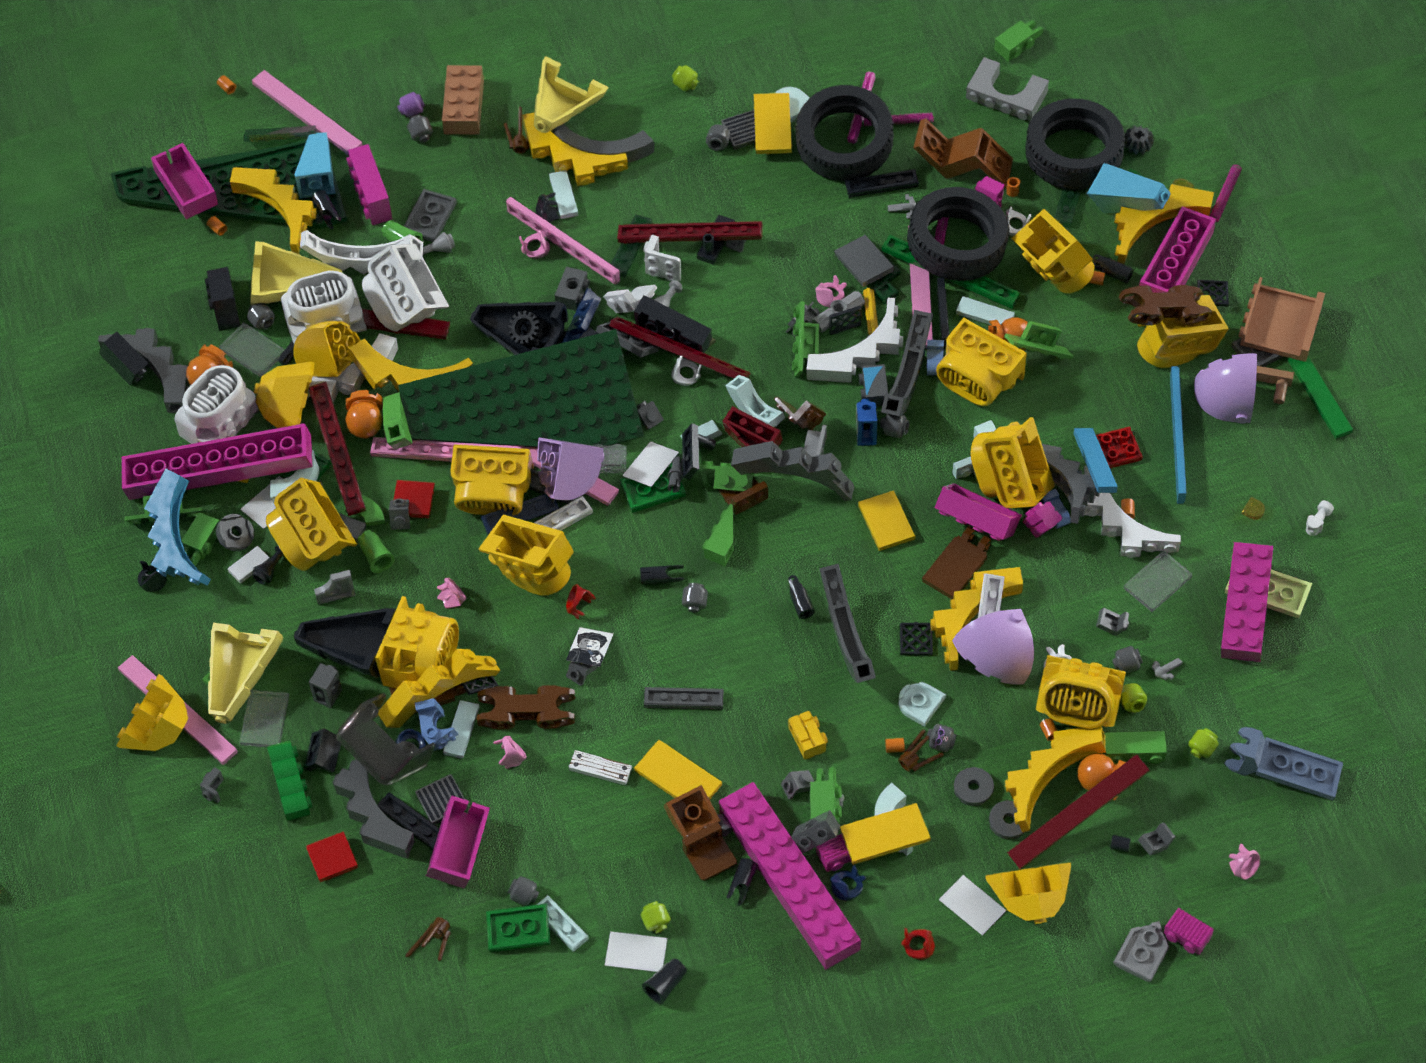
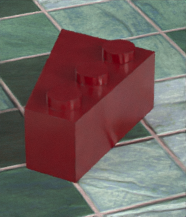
M733 406L723 419L725 431L741 448L770 441L779 446L782 442L780 430Z

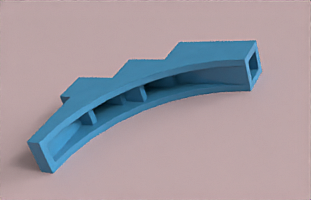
M165 469L144 507L145 510L150 512L149 516L156 519L147 536L154 540L152 544L159 547L151 565L156 567V571L165 577L167 574L173 577L177 574L183 578L185 575L190 576L189 581L198 586L200 583L208 585L211 579L201 573L190 561L180 538L179 512L183 494L189 480Z

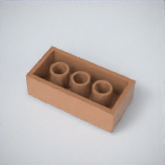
M447 65L442 115L444 134H479L484 84L482 66Z

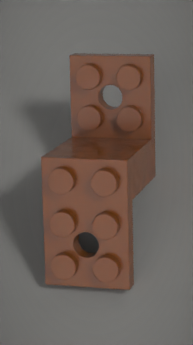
M927 118L920 120L914 149L945 179L981 168L991 179L1004 184V188L1007 187L1013 158L982 127L947 139Z

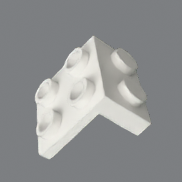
M651 235L650 240L646 241L644 246L645 272L651 276L679 282L681 279L680 258L659 253V237Z
M656 285L636 287L631 293L628 289L610 291L603 297L615 313H627L635 310L643 295L652 298L657 287Z

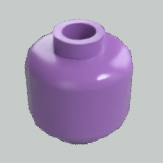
M411 92L399 99L400 105H398V109L401 115L405 114L408 118H412L423 112L425 104L420 94Z

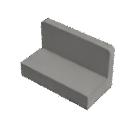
M827 425L822 426L821 432L808 430L804 449L811 457L823 455L827 437Z

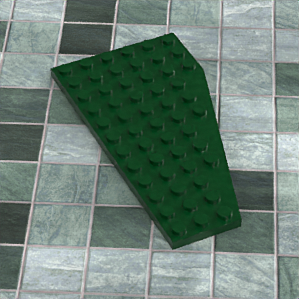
M616 329L398 385L412 440L538 447L540 437L604 448L644 437Z

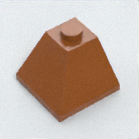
M702 785L667 802L663 806L672 824L683 838L690 833L702 830L707 824H714L720 821Z

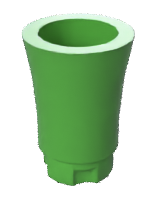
M391 220L384 224L381 231L382 236L386 237L390 242L402 239L409 234L421 241L423 240L420 232L411 230Z
M367 530L358 537L360 548L372 572L381 573L393 565L395 557L384 546L375 532Z

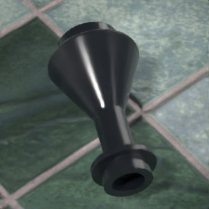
M279 546L274 548L276 553L270 560L253 567L254 573L252 576L258 583L262 585L266 582L271 583L275 565L281 557L286 558Z

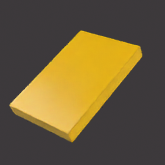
M894 490L858 502L860 511L879 551L915 540L913 530Z

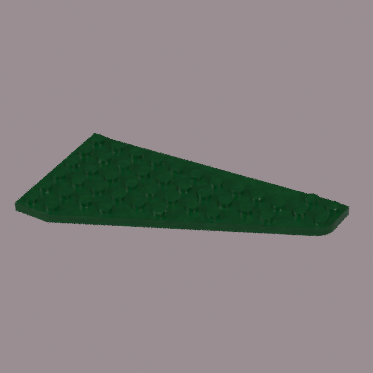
M307 140L278 147L195 160L215 190L218 205L201 213L287 224L283 216L270 204L250 195L233 193L230 184L233 167L276 170L277 177L280 178V185H294L295 193H298L295 172ZM146 166L111 173L116 196L122 202L180 210L153 167L146 168ZM333 172L335 194H329L328 196L341 217V221H339L334 215L332 216L331 223L335 225L347 222V217ZM298 193V200L313 201L312 197L300 199ZM318 209L317 217L313 219L312 226L307 227H327Z

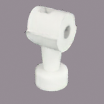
M1322 500L1317 507V514L1315 516H1308L1306 522L1307 534L1315 536L1319 532L1321 533L1325 516L1331 515L1334 510L1330 502Z

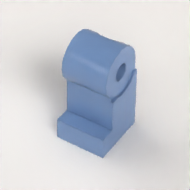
M927 340V375H937L936 367L943 359L944 340Z
M1054 489L1048 492L1040 502L1042 504L1050 502L1055 508L1054 511H1058L1062 516V520L1054 528L1058 529L1070 524L1069 512L1059 499L1057 490Z

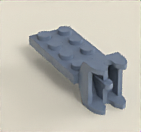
M1244 727L1238 731V734L1242 738L1247 739L1245 744L1233 743L1230 745L1229 749L1241 758L1240 760L1229 759L1225 761L1226 766L1231 771L1244 776L1256 772L1257 776L1334 800L1343 762L1267 737L1264 738L1262 731L1254 728Z

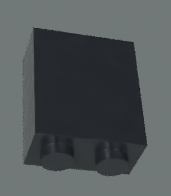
M117 331L103 343L99 354L129 385L133 382L137 384L144 378L148 362Z

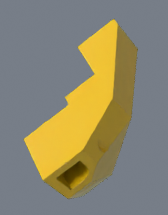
M158 674L155 680L151 679L145 688L148 690L141 704L136 703L131 712L134 714L127 728L122 727L117 735V738L120 739L116 745L117 747L156 751L173 744L188 720L185 702L162 675Z

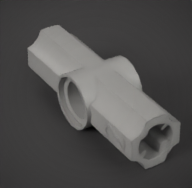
M854 291L842 300L833 301L830 308L812 319V323L819 324V332L822 333L829 328V315L860 305L862 307L865 305V300L859 291Z

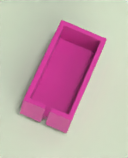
M183 143L168 149L172 164L169 163L166 151L151 158L155 173L185 219H189L218 205L215 190Z
M369 144L349 149V157L346 158L350 168L348 170L351 179L354 180L353 184L356 193H359V201L361 206L364 207L363 211L366 220L370 219L372 225L393 220L389 197Z
M955 483L942 488L934 507L939 510L940 514L947 517L951 515L956 518L957 522L965 525L968 523L974 526V530L982 533L985 531L991 534V538L999 541L1014 535L1022 514Z
M451 796L445 809L426 876L465 889L471 876L490 808L472 803L468 813H465L464 811L469 801Z

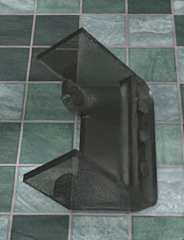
M382 693L361 703L340 726L336 738L379 783L390 785L426 767L436 744L433 742L421 749L407 741L396 744L373 720L378 717V712L386 698V694Z

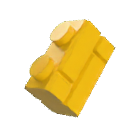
M810 711L788 719V728L805 760L814 757V755L824 753L828 743L826 734L824 732L821 733L818 728L820 727L818 718L816 716L813 717Z

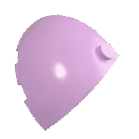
M1257 354L1232 355V359L1224 361L1220 358L1211 362L1207 369L1200 370L1194 380V394L1198 404L1206 413L1223 421L1251 422L1256 389Z
M539 437L537 461L541 462V471L538 474L541 484L546 487L545 493L550 498L558 500H572L585 494L591 489L598 478L601 463L604 460V448Z
M1021 609L997 611L979 617L963 627L952 640L961 656L965 660L969 659L976 666L975 669L987 677L994 676L1001 679V682L1008 684H1024L1031 673L1034 660L1033 638Z

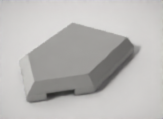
M1157 921L1151 923V925L1132 928L1113 964L1132 975L1151 982L1169 948L1160 922Z

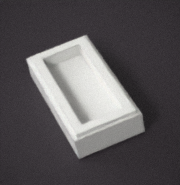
M257 546L228 568V572L241 584L253 575V567L270 560V558Z

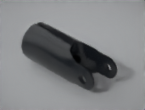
M319 190L312 195V200L326 225L333 229L334 226L331 223L332 216L334 215L339 221H341V217L327 192Z
M1098 254L1093 256L1094 268L1126 284L1130 281L1134 271L1133 268Z
M684 566L640 567L641 585L684 581V578H672L667 575L669 571L682 569Z
M791 575L788 578L791 600L800 619H807L814 615L815 610L807 590L799 582L797 576Z
M748 858L740 860L726 896L727 899L731 898L735 888H737L740 893L737 902L738 906L743 903L758 867L756 862Z

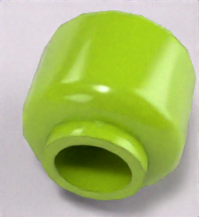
M687 65L679 66L672 75L673 83L683 91L694 90L699 83L697 81L698 73Z
M1126 684L1122 689L1120 703L1127 712H1140L1147 703V696L1138 684Z
M1207 728L1197 730L1188 743L1192 749L1190 753L1199 759L1201 757L1209 758L1219 745L1217 741L1218 736Z
M657 901L644 906L641 912V918L648 931L655 930L656 933H660L667 929L666 925L671 921L665 905Z

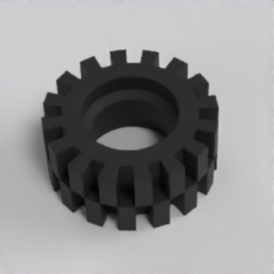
M517 312L518 315H513L514 320L510 319L509 321L512 323V326L508 325V329H511V331H508L511 339L524 346L537 344L536 340H541L539 335L544 334L541 329H544V325L541 324L543 321L539 319L538 315L531 312ZM525 322H530L532 326L528 335L521 333V327Z

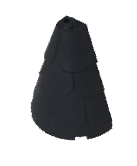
M559 302L479 304L475 311L472 312L470 321L490 340L498 343L509 353L517 355L562 343L567 332L564 328L565 322H568V313L565 303ZM517 312H531L538 315L539 319L543 321L541 324L544 325V329H541L544 334L539 335L541 340H536L537 344L524 346L511 339V335L508 333L511 329H508V325L512 326V323L509 321L510 319L514 320L513 315H518ZM525 322L522 325L521 333L523 335L530 333L532 327L530 322Z
M385 608L301 622L294 633V640L298 646L324 659L328 658L363 675L378 678L381 676L375 657L396 609Z

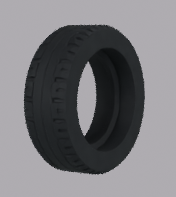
M837 85L817 92L804 103L798 113L796 120V142L799 155H801V159L813 172L831 180L845 181L872 174L886 162L893 147V118L888 106L878 95L859 86ZM854 113L867 118L875 128V137L869 145L859 151L835 153L817 143L814 131L823 119L831 115Z
M1085 99L1058 100L1040 109L1029 122L1025 147L1026 159L1032 170L1041 179L1053 186L1070 190L1089 189L1104 163L1117 168L1121 166L1125 144L1124 129L1121 122L1110 110L1096 102ZM1077 129L1095 135L1103 142L1106 148L1090 158L1071 159L1056 154L1044 141L1058 131Z
M963 187L942 188L927 194L915 205L907 233L908 246L914 259L928 272L947 280H974L989 274L1001 263L1009 238V223L999 205L985 194ZM943 217L961 218L980 227L989 241L977 249L956 250L946 247L935 240L928 231V226Z

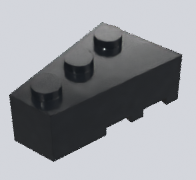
M228 266L208 270V278L204 280L210 310L215 312L219 331L241 327Z

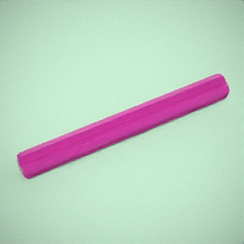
M868 71L866 73L862 88L872 91L875 80L874 72ZM854 114L847 137L849 143L855 144L857 142L864 118L860 115Z

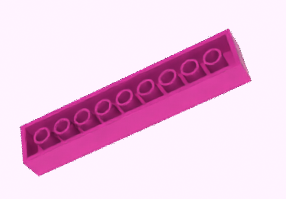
M305 424L122 456V490L129 500L151 496L165 469L189 480L186 490L311 468L313 467L311 434Z
M752 782L719 800V812L724 814L733 827V833L750 858L758 864V870L824 969L826 970L860 951L861 939L755 783Z

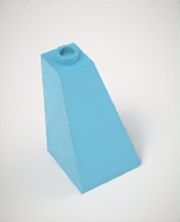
M327 132L308 136L295 172L300 199L312 197L319 190H325L328 195L335 194Z
M1106 163L1101 167L1087 192L1101 211L1106 214L1119 213L1121 206L1138 210L1163 209L1171 195L1162 183Z

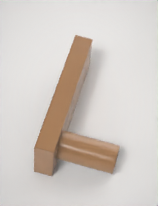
M1257 366L1256 381L1276 384L1273 401L1277 404H1284L1287 386L1291 387L1294 372Z

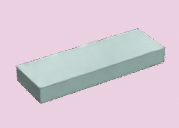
M567 171L550 173L549 178L553 192L556 193L555 200L560 218L578 216Z
M962 297L956 310L957 315L989 324V320L996 319L1001 324L1005 319L1015 316L1014 312L966 297Z
M460 700L451 728H455L459 735L455 737V741H448L443 751L444 755L463 759L480 708L479 704Z
M546 896L537 904L548 905L549 928L573 952L589 939L588 935L549 896Z

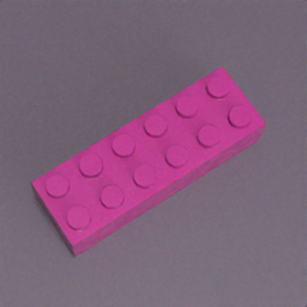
M1182 206L1143 275L1139 286H1150L1153 293L1168 292L1173 286L1185 285L1214 233L1216 219Z
M1234 542L1221 658L1261 662L1273 546Z

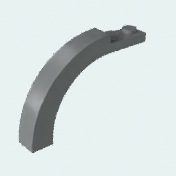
M564 124L551 130L561 141L583 152L597 155L626 153L628 163L655 152L654 141L644 130L631 137L616 141L587 139L574 133Z
M914 310L900 369L891 391L885 394L882 413L901 417L906 412L921 371L933 317L932 313Z
M839 564L819 568L831 621L851 677L856 683L876 678L872 661L867 656L856 630Z

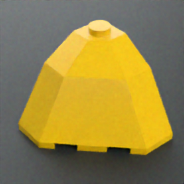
M315 362L277 366L263 375L260 382L255 384L253 391L256 394L255 403L263 417L275 427L283 428L301 423L302 409L305 408L308 396L306 393L312 381Z
M1071 862L986 875L985 877L1007 911L1025 921L1034 920L1035 924L1047 922L1046 918L1056 915L1065 901Z

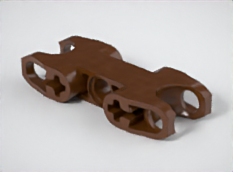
M1176 285L1171 287L1168 292L1153 293L1150 286H1136L1123 290L1119 295L1122 303L1135 307L1134 310H1131L1130 315L1127 316L1129 321L1135 324L1157 325L1164 318H1179L1181 324L1193 325L1209 320L1213 314L1209 307L1196 303L1203 295L1202 290L1198 287Z
M545 685L538 688L537 694L516 695L515 688L510 686H497L478 691V701L494 706V709L477 715V725L497 730L512 729L515 726V721L537 720V726L543 729H555L575 723L574 713L559 710L558 706L575 700V690L556 685Z

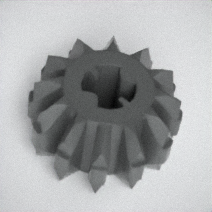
M1133 125L1132 129L1128 128L1125 133L1124 146L1128 149L1129 153L1135 152V155L1138 153L1144 155L1145 151H1150L1154 139L1153 133L1149 131L1148 127L1142 128V125L1139 127Z

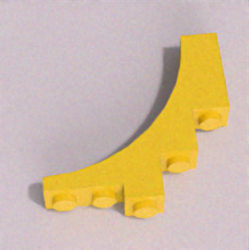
M535 112L523 114V124L533 159L551 156L555 172L573 169L577 186L594 183V176H603L608 173L621 172L628 169L626 153L597 155L583 152L564 143L551 131L547 133L538 131L534 126Z
M233 167L230 179L232 192L259 198L274 207L289 226L291 252L300 254L301 233L307 230V226H312L313 219L317 217V209L314 208L313 201L298 200V193H295L294 185H280V178L277 177L276 170Z
M1171 184L1169 191L1171 195L1163 209L1138 210L1121 206L1120 213H1116L1114 224H1118V240L1121 241V245L1116 246L1115 256H1118L1117 261L1125 264L1128 252L1134 242L1154 225L1176 218L1182 206L1209 216L1214 192Z
M365 338L349 348L348 352L349 357L373 389L384 387L390 380L398 392V385L473 365L472 361L467 358L455 365L440 369L410 368L385 358Z
M1020 567L974 572L973 580H970L971 590L955 591L953 599L950 600L951 609L934 611L933 619H930L931 631L935 630L936 638L941 637L942 647L946 646L944 660L945 664L949 663L950 671L958 670V650L952 640L979 613L984 574L1005 577L1002 598L1022 593L1023 580Z
M456 649L444 665H437V667L430 665L417 681L404 680L377 714L387 728H400L416 712V702L433 699L446 690L472 679L496 676L501 670L497 666L495 659L491 656H478L470 649Z
M1102 726L1091 729L1075 728L1054 731V740H1051L1052 749L1032 751L1031 760H1028L1029 769L1008 772L1005 788L1007 792H1010L1012 799H1014V805L1017 808V813H1014L1015 824L1020 826L1022 832L1030 831L1034 805L1043 789L1057 774L1089 755L1106 752L1105 734Z

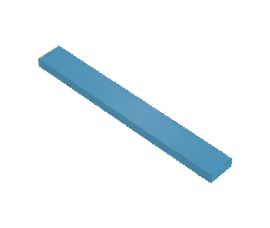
M1172 366L1170 387L1177 504H1184L1186 498L1180 374L1178 366Z

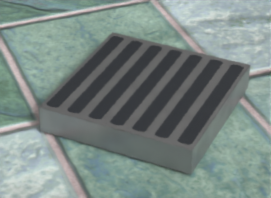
M754 110L721 120V124L730 131L729 140L734 150L756 143Z
M451 774L415 791L430 822L434 825L442 822L451 796L465 800Z

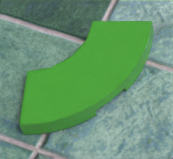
M362 495L367 511L357 515L364 519L366 526L385 524L383 512L378 504Z

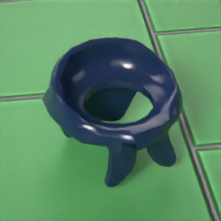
M406 729L397 736L394 752L405 759L412 760L416 758L418 763L421 755L427 749L426 741L419 732L413 729ZM411 738L416 739L420 744L419 749L413 753L407 752L404 749V743Z
M853 865L852 872L841 871L831 877L833 894L843 901H850L856 898L863 890L862 882L866 879V876H859L855 865ZM845 877L852 878L856 882V888L849 890L848 885L842 879Z

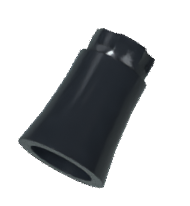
M674 958L651 978L642 983V988L650 999L662 1005L677 984L683 979L687 969L681 961Z

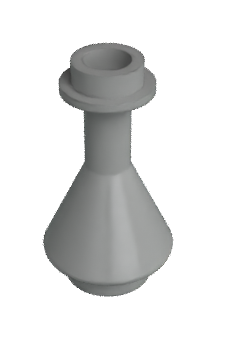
M443 232L432 244L423 247V254L432 251L451 253V248L455 247L452 235H446Z
M676 280L669 283L670 289L666 294L653 300L669 307L673 295L681 293V283Z

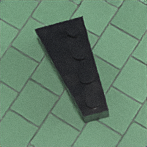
M643 295L634 310L635 324L703 353L707 351L712 340L711 328Z

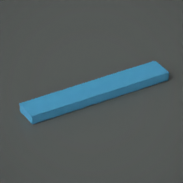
M1074 428V437L1097 492L1116 493L1118 486L1093 428Z

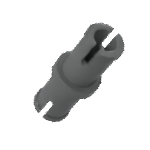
M680 457L673 458L672 469L668 475L670 478L668 490L671 491L673 486L672 493L679 492L680 483L683 479V458L679 463Z

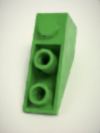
M400 392L383 397L385 435L387 443L395 450L413 444Z
M732 504L728 506L727 510L724 509L722 511L720 522L718 525H714L711 537L705 540L702 548L704 550V558L726 566L734 552Z

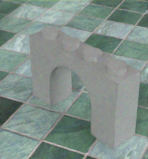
M984 57L967 86L966 99L986 105L989 108L997 109L1005 114L1019 117L1022 120L1031 121L1048 92L1049 80L1032 75L1022 92L1015 95L1001 94L993 87L999 76L1000 63Z

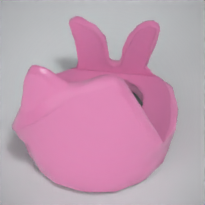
M541 230L527 237L524 242L521 236H519L522 244L521 251L528 257L539 259L549 253L550 245ZM532 240H539L541 242L540 248L536 251H529L527 248Z
M834 275L833 283H820L815 289L817 301L825 307H830L833 301L842 300L845 297L843 289L847 286V283L839 285L836 275ZM827 288H834V289H836V290L838 291L839 295L836 296V297H833V292H832V290H831V289H827Z
M445 578L444 584L437 586V589L441 590L437 599L444 602L446 609L461 606L467 598L451 578Z
M504 736L503 739L493 742L494 744L503 743L501 748L505 749L506 754L500 760L499 765H504L506 769L519 766L527 757L523 749L510 736Z
M1240 844L1238 855H1229L1230 858L1234 859L1229 864L1236 877L1246 880L1253 876L1259 868L1260 855L1255 850L1248 851L1243 844Z

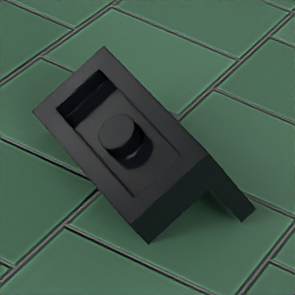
M325 728L313 732L304 768L311 771L320 767L329 773H333L342 738Z

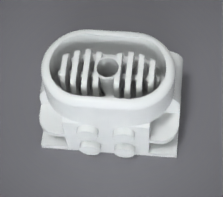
M416 244L390 245L370 260L368 264L369 274L363 278L362 288L376 317L386 328L397 332L411 323H419L425 318L432 317L437 309L449 307Z
M325 271L300 278L293 282L288 288L287 293L281 297L284 316L293 343H295L296 338L305 329L324 321L345 322L350 325L352 332L356 333L367 330L353 281L341 272Z
M224 365L211 367L186 390L182 400L183 406L175 415V423L180 437L191 444L236 436L241 428L248 424L249 420L259 411V408L255 403V394L246 388V384L237 370Z

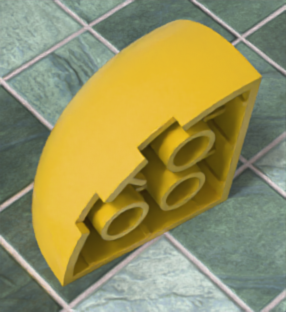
M320 322L308 327L296 338L294 343L296 364L315 362L313 377H338L353 362L348 355L349 348L361 340L358 334L352 332L350 325L345 322Z

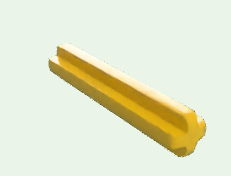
M867 288L863 291L868 335H871L878 328L874 290Z

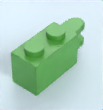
M1020 20L995 38L994 50L1009 62L1013 58H1017L1026 49H1030L1034 45V40L1044 32V29L1041 26L1034 29L1036 26L1034 20L1026 24Z
M200 512L181 540L188 557L192 555L190 561L195 566L200 559L204 560L205 556L211 552L215 540L218 539L216 528L220 522L218 519Z
M835 767L829 768V780L824 781L823 769L818 768L817 781L810 782L811 819L830 810L840 824L839 818L842 817V808L839 805V798L842 797V790L836 783Z

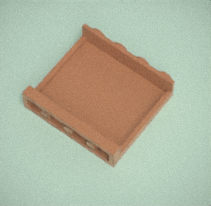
M1260 277L1258 284L1254 283L1252 294L1254 298L1249 299L1247 308L1250 311L1245 312L1243 323H1246L1245 327L1241 326L1239 337L1242 338L1240 345L1306 362L1325 293L1318 292L1317 297L1313 298L1261 285L1262 277Z

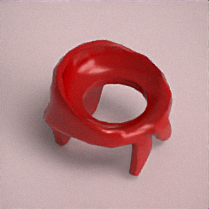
M578 584L572 587L566 603L567 613L573 615L576 619H579V615L584 616L583 612L576 609L580 600L582 599L588 603H591V600H595V596L590 591L583 589Z
M907 928L904 929L905 938L901 945L904 947L907 955L917 960L928 959L935 950L932 931L918 929L908 934ZM916 936H921L925 939L923 948L920 950L910 948V941Z

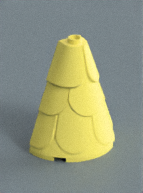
M545 56L542 61L538 94L535 101V128L542 133H547L568 122L572 117L598 102L609 87L592 80L588 91H585L557 77L561 63Z
M255 241L250 304H267L281 301L282 295L287 293L290 285L296 280L325 271H338L342 273V270L265 242Z
M213 623L211 630L210 681L208 682V713L215 717V721L226 724L227 721L230 722L251 695L250 691L257 684L282 643L283 636L280 632L261 629L260 635L237 631L231 625Z

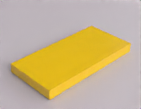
M789 93L754 94L756 154L792 153Z
M658 740L634 767L635 772L674 798L702 785L710 800L722 786L720 780L661 740Z
M917 803L840 826L842 837L853 864L930 841V835Z

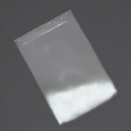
M246 323L241 324L219 346L228 356L260 377L278 361L285 349Z
M1162 551L1124 585V589L1148 610L1153 612L1190 580L1192 573L1168 553Z
M251 690L240 736V745L267 747L281 743L290 697L289 693Z

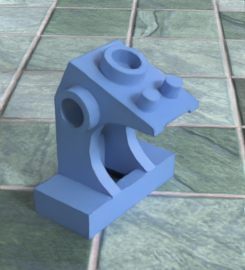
M434 698L415 703L416 711L419 713L422 736L434 751L445 747L448 741L451 740L453 742L456 740L455 737L459 734L454 727L444 730L437 729L438 718L445 717L444 709Z

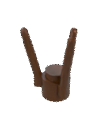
M520 106L518 113V135L514 139H512L508 124L504 123L510 149H513L515 153H525L529 149L528 139H525V136L522 135V107Z
M924 729L898 759L899 764L908 772L911 769L915 772L920 767L944 755L941 752L920 763L917 762L919 757L916 752L929 739V736H926L916 746L926 732Z
M437 917L433 924H430L426 932L406 953V957H409L420 944L422 947H425L432 937L437 939L443 937L437 959L441 961L447 939L451 934L448 931L450 923L441 917Z

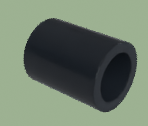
M1113 835L1110 849L1128 852L1131 838Z

